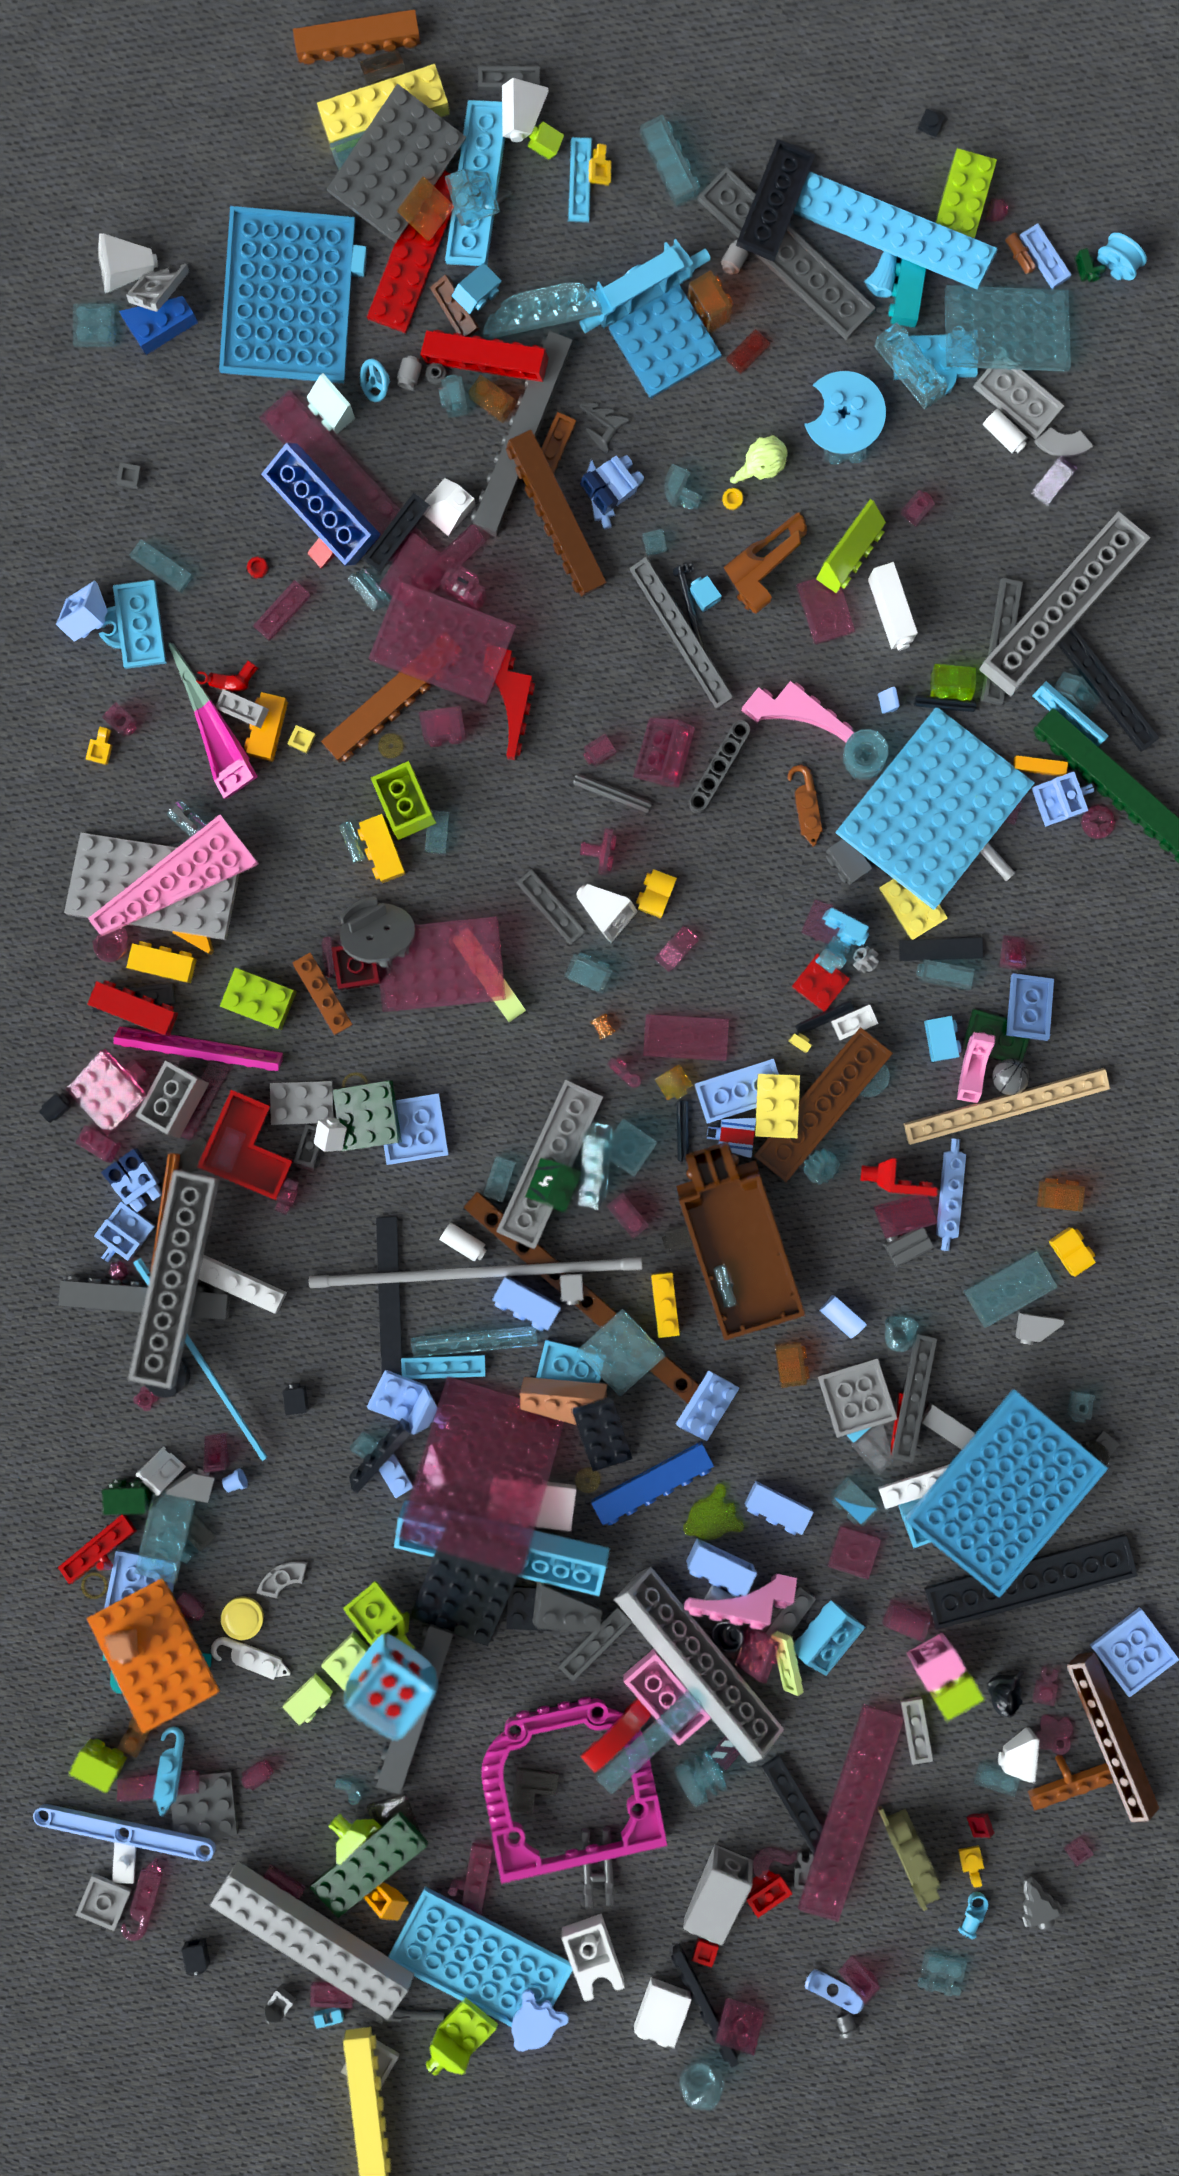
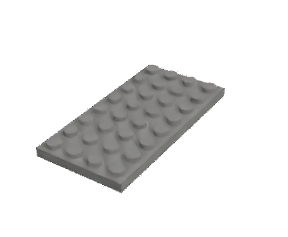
M80 832L64 913L89 918L177 849V847ZM239 874L134 921L129 925L227 940Z

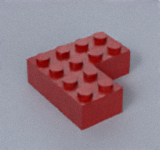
M231 1090L197 1167L276 1200L292 1165V1161L255 1146L271 1107Z

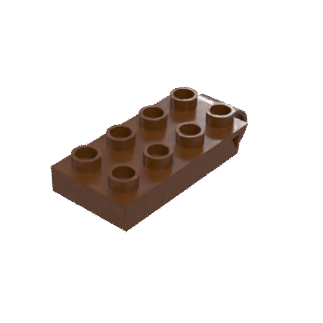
M728 1141L686 1154L685 1157L689 1168L686 1174L692 1181L676 1186L679 1202L724 1341L805 1316L804 1307L756 1160L737 1166L739 1158L732 1154Z

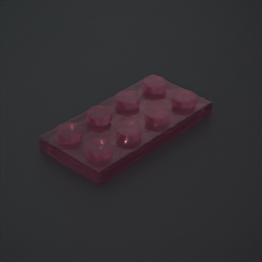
M646 1014L643 1056L726 1061L729 1019Z

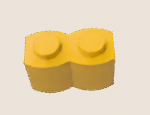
M653 869L652 874L647 873L643 883L647 887L644 893H639L636 904H639L638 910L661 918L677 878Z
M1068 1227L1050 1239L1049 1243L1070 1275L1075 1277L1096 1263L1093 1258L1095 1254L1089 1246H1084L1082 1242L1084 1238L1080 1231Z

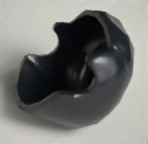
M723 1620L717 1623L711 1633L713 1643L723 1648L725 1652L738 1651L744 1646L746 1639L743 1626L731 1624L730 1620ZM724 1629H727L726 1636H723Z

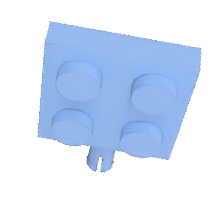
M1071 772L1032 787L1045 827L1087 812L1088 808L1083 796L1094 792L1092 784L1080 788L1075 772Z
M120 1202L111 1216L104 1221L94 1237L108 1247L101 1258L109 1262L116 1252L127 1261L131 1260L153 1231L155 1225L131 1207L125 1205L124 1202Z

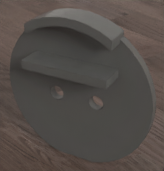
M369 897L353 903L341 914L340 941L343 949L351 957L363 962L379 963L381 967H388V963L391 965L392 959L396 956L405 957V951L407 955L409 954V947L415 937V926L411 916L402 908L391 904H378L376 897Z

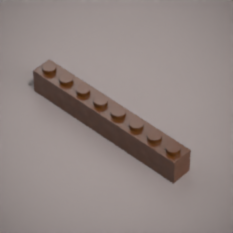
M530 429L509 439L506 445L507 455L511 460H514L517 466L515 467L516 473L520 479L523 478L526 484L525 491L529 498H533L536 504L534 506L538 517H542L545 523V532L548 536L552 537L554 550L558 556L561 555L564 561L562 563L563 568L573 579V589L583 597L603 587L607 582L532 430Z
M1095 1652L1078 1654L1066 1666L1131 1822L1150 1821L1158 1811L1159 1805Z

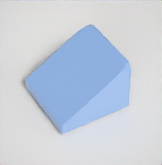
M891 687L880 692L878 696L882 713L897 711L900 704L896 688Z

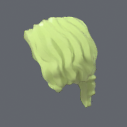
M774 435L758 438L750 446L746 454L744 466L736 472L734 477H731V483L735 484L739 481H744L747 478L753 477V475L760 480L775 477L778 472L784 469L786 464L787 448L785 444Z

